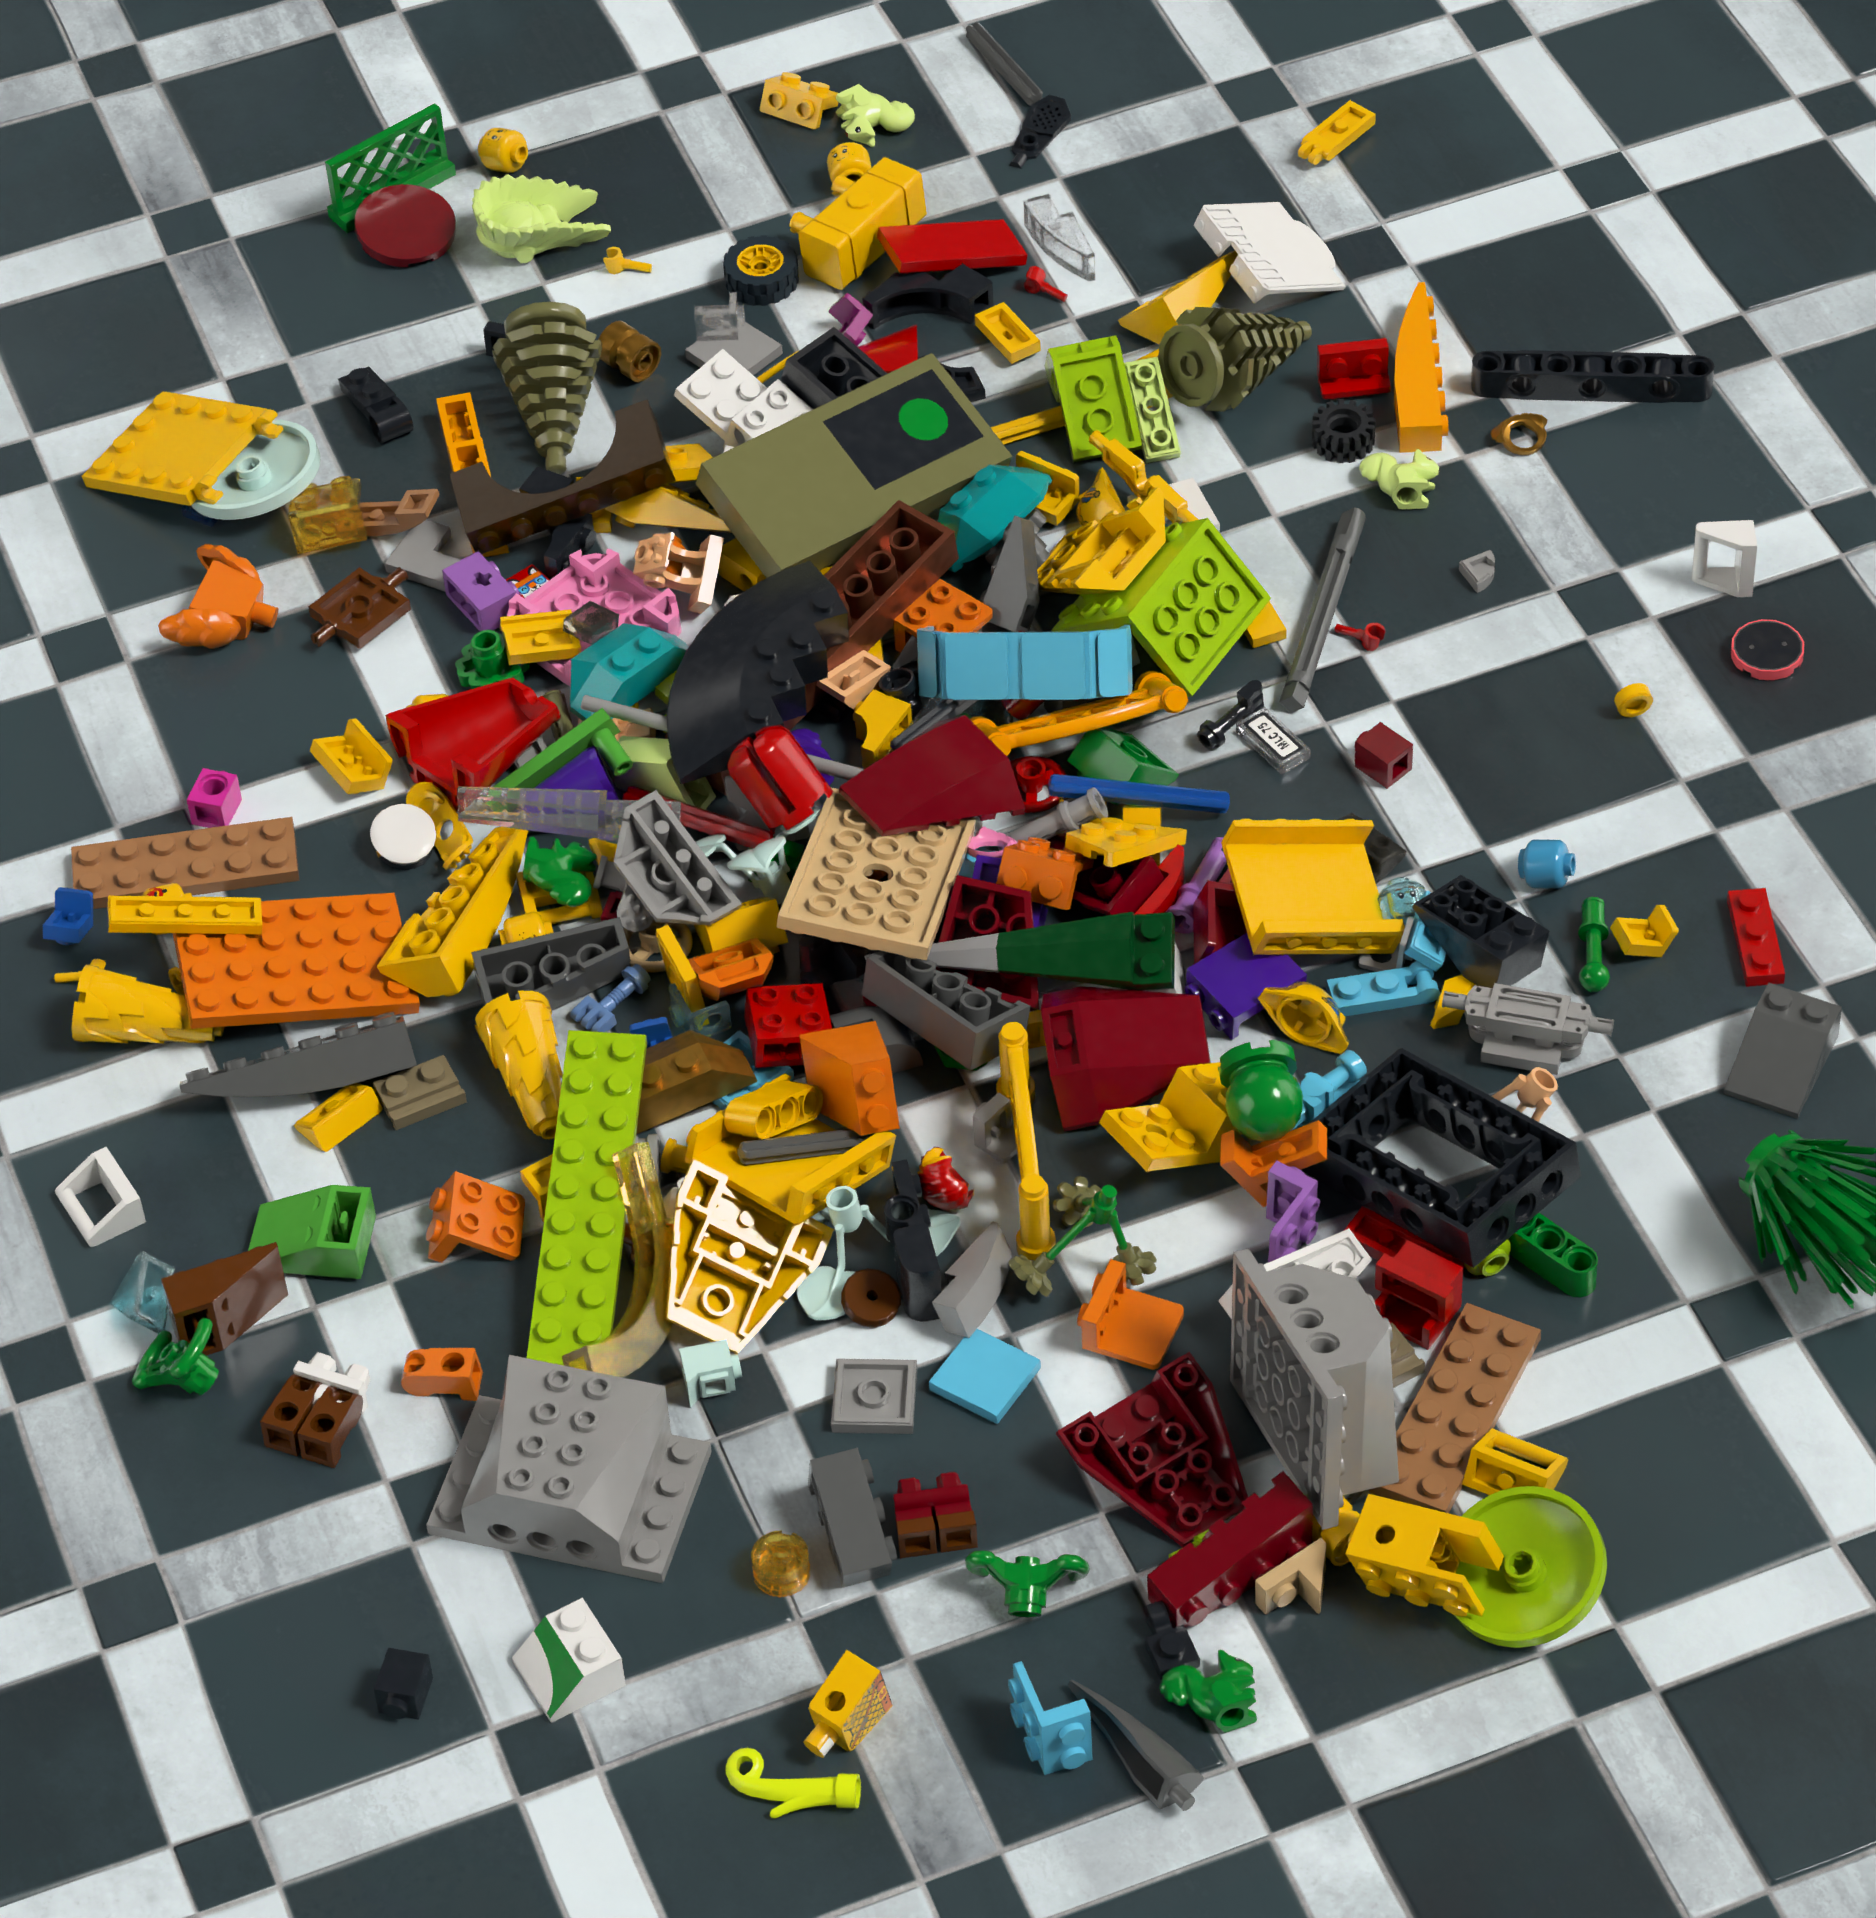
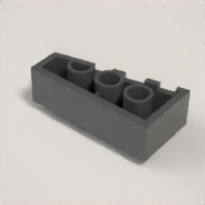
M620 917L471 952L483 1007L493 999L507 993L510 1001L520 999L518 991L523 990L543 994L548 999L551 1009L554 1010L623 977L621 972L627 966H631L629 947Z
M879 951L867 957L862 995L970 1071L999 1056L998 1035L1006 1023L1018 1022L1027 1030L1030 1005L1019 1000L1015 1005L1001 999V992L987 987L985 991L967 984L968 977L957 972H940L936 970L937 963L928 959L927 961L917 958L911 959L885 951Z

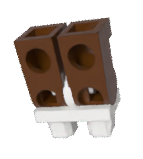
M319 1352L314 1355L308 1364L298 1361L293 1369L294 1374L286 1381L260 1420L264 1445L294 1456H298L301 1451L303 1459L335 1468L341 1458L340 1449L344 1441L368 1407L366 1391L370 1383L369 1370L364 1366L352 1364L349 1365L344 1375L336 1373L335 1360L331 1356Z

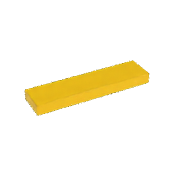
M108 896V933L262 934L261 898Z

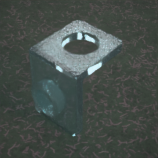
M675 983L669 985L671 1001L669 1012L677 1028L682 1026L685 1032L692 1030L710 1037L732 1027L730 1007L727 1001H722L691 1013ZM714 1014L721 1015L720 1020L715 1025L710 1027L702 1026L709 1016Z

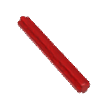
M630 786L627 792L623 794V800L627 807L652 792ZM661 795L683 826L710 835L724 834L726 840L752 849L760 843L773 838L771 831Z

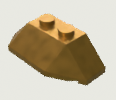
M692 1030L647 1048L636 1134L756 1083V1076L743 1051Z

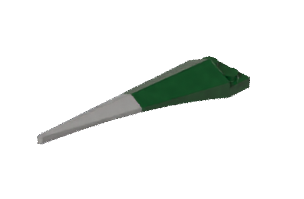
M1126 912L940 942L932 945L927 959L937 963L936 967L1033 976L1126 990L1174 989L1175 918L1172 912L1134 915L1133 912ZM875 953L868 954V955H866V956H864V957H865V959L867 960V957H869V956H871V955H873V954H875Z

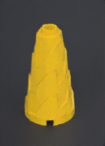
M86 964L81 972L76 992H80L78 1002L74 1001L72 1016V1038L74 1041L111 1043L137 1041L163 1044L165 1041L205 1043L206 1041L213 1042L215 1036L223 1035L225 1027L191 1029L185 995L171 992V988L136 981V977L101 969L93 965Z
M518 991L520 999L510 1001L507 993L493 999L480 1009L475 1017L477 1024L475 1027L479 1038L486 1047L494 1068H499L510 1096H514L528 1128L537 1136H542L544 1139H553L556 1132L563 1073L556 1051L558 1042L552 1020V1009L548 999L539 992Z

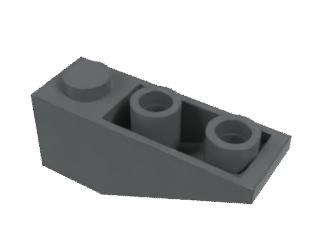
M1014 515L1013 521L1005 528L1003 534V541L1005 543L1000 556L995 558L991 566L992 578L988 589L982 593L979 601L992 608L993 617L989 621L990 623L1013 632H1029L1040 603L1034 523Z

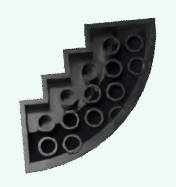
M810 560L782 570L736 596L700 630L687 649L676 671L669 694L667 709L669 749L672 764L680 784L728 770L727 765L732 752L747 737L755 740L757 738L755 735L756 731L763 727L774 725L784 727V721L807 715L805 685L828 678L827 648L849 641L848 611L834 585Z

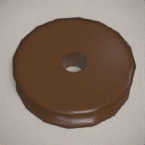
M867 1268L856 1271L847 1279L841 1292V1304L844 1312L853 1322L864 1327L876 1328L886 1325L894 1319L901 1305V1291L897 1282L889 1274L878 1269ZM872 1295L875 1297L876 1300L871 1301L867 1298V1296Z

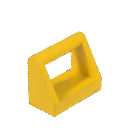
M1492 1428L1471 1449L1462 1485L1487 1495L1520 1486H1536L1554 1490L1567 1466L1568 1458ZM1494 1447H1497L1519 1457L1525 1458L1527 1460L1547 1467V1469H1542L1525 1461L1519 1460L1517 1458L1494 1450Z

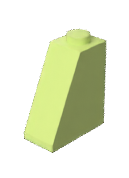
M621 736L618 742L632 760L633 765L630 770L619 776H615L604 759H601L616 787L627 792L630 786L650 792L657 790L662 796L702 809H706L716 798L706 777L680 784L672 764L668 739Z

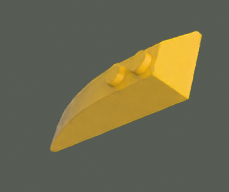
M526 823L497 827L490 832L468 856L471 863L455 869L447 878L450 885L441 894L440 892H434L426 900L429 907L421 916L413 914L406 921L377 965L380 973L427 998L441 995L446 997L454 996L464 988V984L474 970L471 952L488 948L509 902L529 830Z

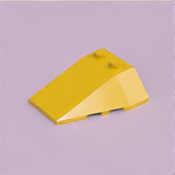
M693 1159L676 1195L665 1319L711 1342L727 1339L729 1351L738 1354L766 1324L777 1309L796 1291L808 1275L818 1267L835 1229L811 1217L797 1226L743 1194L725 1186L729 1176Z

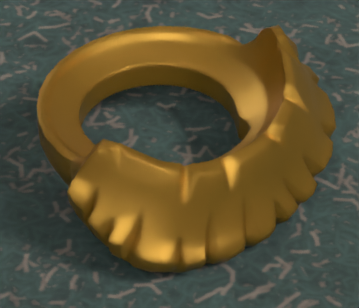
M1533 413L1517 414L1505 419L1491 431V437L1497 443H1502L1508 451L1514 454L1531 455L1539 451L1545 444L1547 434L1545 426L1548 419ZM1523 425L1537 435L1538 441L1529 448L1518 447L1510 440V429Z

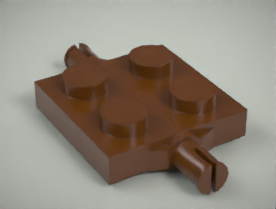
M359 567L308 606L310 617L324 626L311 634L313 643L321 647L333 636H339L359 649L364 647L411 610L410 600L395 589L408 579L406 571L398 567L386 578L373 576Z

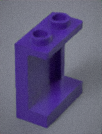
M1246 933L1187 968L1185 993L1199 995L1202 1010L1209 1016L1212 1025L1218 1031H1223L1233 1040L1239 1036V1026L1242 1022L1265 1009L1258 1000V997L1265 988H1283L1296 982H1306L1307 974L1288 954L1253 955L1248 934Z

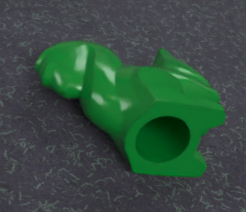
M530 836L525 855L523 881L533 883L537 887L550 892V896L556 899L558 904L569 907L583 905L592 894V886L588 878L578 872L595 871L596 866L592 861L597 859V855L578 842H571L564 848L561 846L558 838L554 839L551 849L539 848L538 841L535 837Z
M1218 1650L1219 1672L1205 1678L1198 1668L1191 1665L1173 1667L1163 1675L1159 1688L1161 1694L1164 1695L1168 1702H1173L1177 1706L1189 1704L1194 1713L1202 1718L1211 1720L1224 1733L1257 1721L1256 1713L1248 1709L1256 1702L1255 1690L1253 1688H1246L1255 1683L1252 1677L1253 1667L1240 1658L1228 1655L1224 1650Z

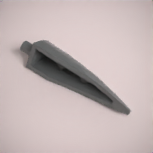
M1070 1680L1068 1687L1078 1700L1085 1699L1091 1718L1123 1761L1134 1783L1159 1809L1174 1803L1183 1811L1190 1809L1195 1803V1798L1190 1793L1204 1780L1202 1774L1171 1745L1135 1717L1098 1693L1074 1680Z

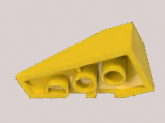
M1234 250L1188 276L1187 279L1168 288L1160 296L1145 302L1118 320L1119 324L1160 345L1164 334L1172 327L1178 325L1176 321L1186 309L1193 310L1195 307H1212L1231 276L1229 272L1230 266L1234 263L1238 253Z
M666 484L605 507V510L617 515L615 518L616 522L630 528H635L636 524L732 533L714 509H708L709 504L689 497V493L671 484Z

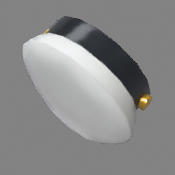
M397 804L382 810L375 817L371 825L370 837L374 848L377 850L378 858L380 857L385 864L394 869L410 870L425 864L430 858L435 844L436 831L433 820L424 810L411 804Z

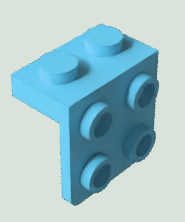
M1022 1661L1014 1663V1678L1008 1679L1009 1689L1014 1700L1013 1703H1010V1710L1016 1727L1024 1726L1027 1736L1024 1737V1742L1030 1760L1032 1762L1039 1761L1044 1775L1063 1769H1075L1085 1762L1093 1760L1091 1716L1085 1699L1043 1711Z

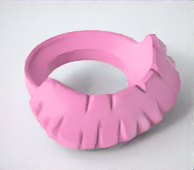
M981 827L976 832L975 837H972L967 853L975 858L977 855L1002 858L1004 847L1017 844V842L1004 833H997L992 829ZM984 846H997L1002 850L984 852L975 849Z

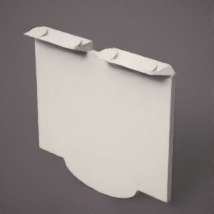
M1280 202L1203 205L1193 225L1218 258L1230 245L1235 249L1238 255L1234 263L1231 264L1229 272L1254 304L1268 294L1344 290L1346 287L1333 271L1335 259L1327 245L1308 226L1300 221L1293 220Z

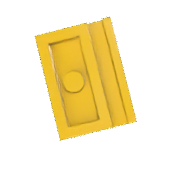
M571 609L500 617L499 627L505 641L509 665L570 659L581 652V644L575 622L572 619Z

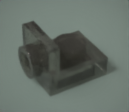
M589 601L564 619L563 631L583 642L593 645L618 627L619 614Z

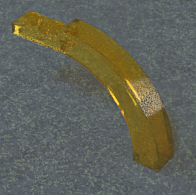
M649 1142L635 1143L612 1154L634 1247L635 1272L629 1304L619 1324L606 1339L599 1344L586 1345L563 1355L564 1366L625 1377L640 1368L655 1354L672 1328L673 1323L665 1318L674 1218H667Z

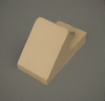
M1322 1538L1318 1539L1255 1580V1604L1265 1615L1277 1607L1287 1606L1294 1600L1297 1594L1316 1613L1320 1614L1326 1571V1542Z

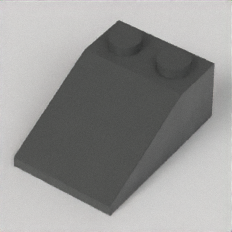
M1768 982L1750 1020L1724 1088V1094L1798 1119L1838 1038L1842 1007Z

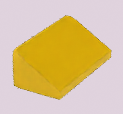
M354 1083L340 1089L295 1122L294 1127L318 1149L327 1152L382 1111V1106L372 1087Z

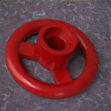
M1024 756L1010 761L1017 785L1021 786L1022 791L1026 793V802L1023 801L1025 813L1043 812L1059 804V797L1055 796L1037 801V793L1042 790L1044 785L1049 783L1051 775H1067L1058 763L1041 756Z

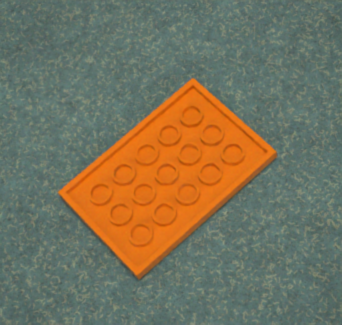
M395 893L261 901L262 934L173 933L191 1029L370 1017L388 1012H394L395 1015L419 1013L420 1001L418 992L380 973L377 965L402 929Z

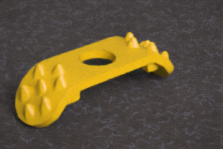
M429 782L416 783L407 792L406 804L421 808L431 817L436 831L434 845L445 862L442 867L446 871L456 869V864L465 859L464 854H470L469 849H472L471 844L473 843L472 836L448 797L437 786ZM451 820L453 831L447 839L442 840L440 836L441 828L445 822Z

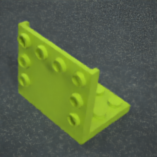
M1208 518L1181 524L1175 522L1165 527V544L1124 591L1105 594H1081L1073 604L1067 606L1059 614L1060 620L1051 631L1085 632L1116 629L1123 625H1130L1133 636L1173 684L1183 688L1187 693V697L1193 696L1271 599Z

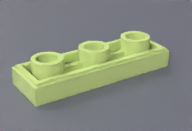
M1158 357L1125 362L1145 462L1151 463L1180 457L1181 451ZM1154 406L1157 410L1151 411L1147 407Z

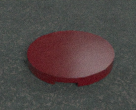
M392 185L371 193L362 201L355 215V232L360 243L363 245V250L372 258L388 265L408 267V264L419 263L429 259L435 261L444 255L454 241L456 219L450 204L438 193L417 185Z

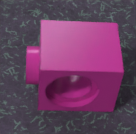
M205 768L201 770L186 799L192 825L212 828L230 824L242 801L236 774Z

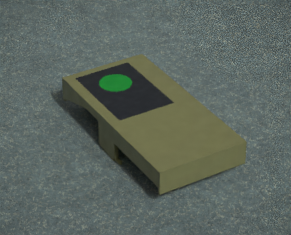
M930 353L701 463L696 485L764 576L768 578L782 570L809 560L818 570L836 563L898 500L928 516L935 509L947 504L956 492L961 491L974 479L975 474L979 470L987 467L989 464L1009 466L1012 455L934 354Z

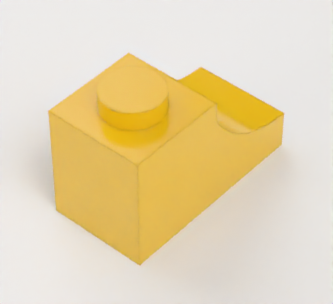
M873 689L864 701H860L856 705L853 720L856 726V738L864 741L861 746L863 769L891 753L893 750L890 746L891 740L912 725L911 704Z

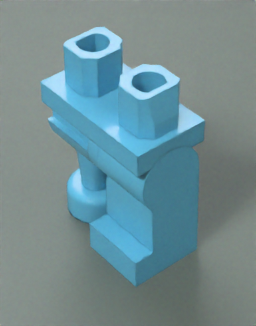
M1346 1050L1336 1058V1068L1322 1077L1313 1072L1305 1074V1078L1301 1081L1300 1085L1303 1094L1302 1113L1292 1130L1307 1125L1367 1074L1366 1065L1358 1054L1352 1050Z

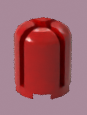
M781 725L766 726L756 731L755 735L757 738L755 740L747 737L734 749L727 765L730 776L773 834H775L776 827L780 825L789 830L814 813L812 810L814 802L824 793L828 799L833 793L831 787L790 730Z

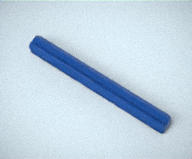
M1058 774L1051 775L1048 783L1049 795L1055 797L1077 799L1086 795L1088 789L1095 787L1105 802L1214 813H1226L1230 805V796L1226 791Z

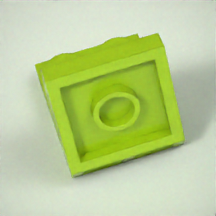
M1114 335L1049 348L1044 367L1055 399L1061 405L1073 463L1103 457V453L1093 444L1089 443V436L1096 430H1099L1109 441L1115 438L1129 451L1142 449L1143 445L1121 346L1117 336Z

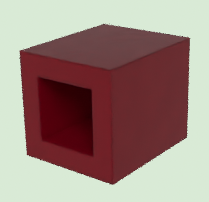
M1379 722L1369 731L1361 733L1355 741L1354 767L1386 789L1412 770L1413 744L1382 722Z

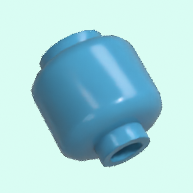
M1534 839L1527 844L1525 849H1521L1519 852V876L1521 879H1525L1527 885L1531 888L1560 889L1566 884L1568 877L1575 874V854L1569 853L1566 844L1561 840Z

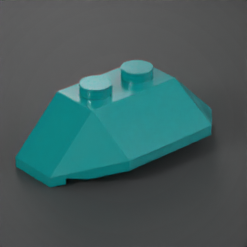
M991 464L979 470L975 474L974 479L961 491L956 492L939 512L938 522L955 533L959 557L948 570L956 572L963 567V563L976 559L994 547L1003 538L1005 528L1013 521L1014 515L1025 518L1043 501L1048 491V486L1052 482L1050 475L1025 467Z
M623 623L571 659L570 712L582 721L595 713L581 709V703L585 695L631 707L653 692L656 686L678 669L689 645L674 634L651 627Z

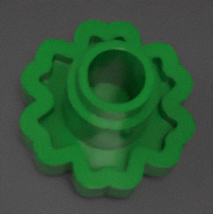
M483 630L476 633L471 643L462 648L463 657L455 662L461 686L470 687V689L512 677L523 683V673L530 668V663L509 665L503 635L493 630Z

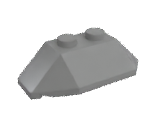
M657 790L625 807L613 865L656 922L712 925L741 908L742 903Z

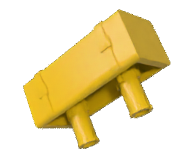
M883 157L856 182L843 175L837 176L832 183L831 190H833L832 194L838 198L814 218L808 217L801 212L795 213L790 220L789 227H791L790 231L799 236L804 273L839 290H843L853 280H857L862 275V272L885 252L877 238L878 227L916 225L926 216L923 181L919 171Z

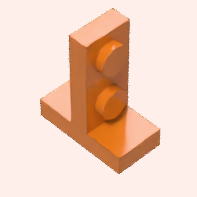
M1319 1120L1294 1129L1280 1139L1263 1141L1253 1146L1235 1129L1221 1134L1220 1166L1262 1207L1267 1206L1268 1171L1276 1160L1300 1170L1327 1160V1128Z

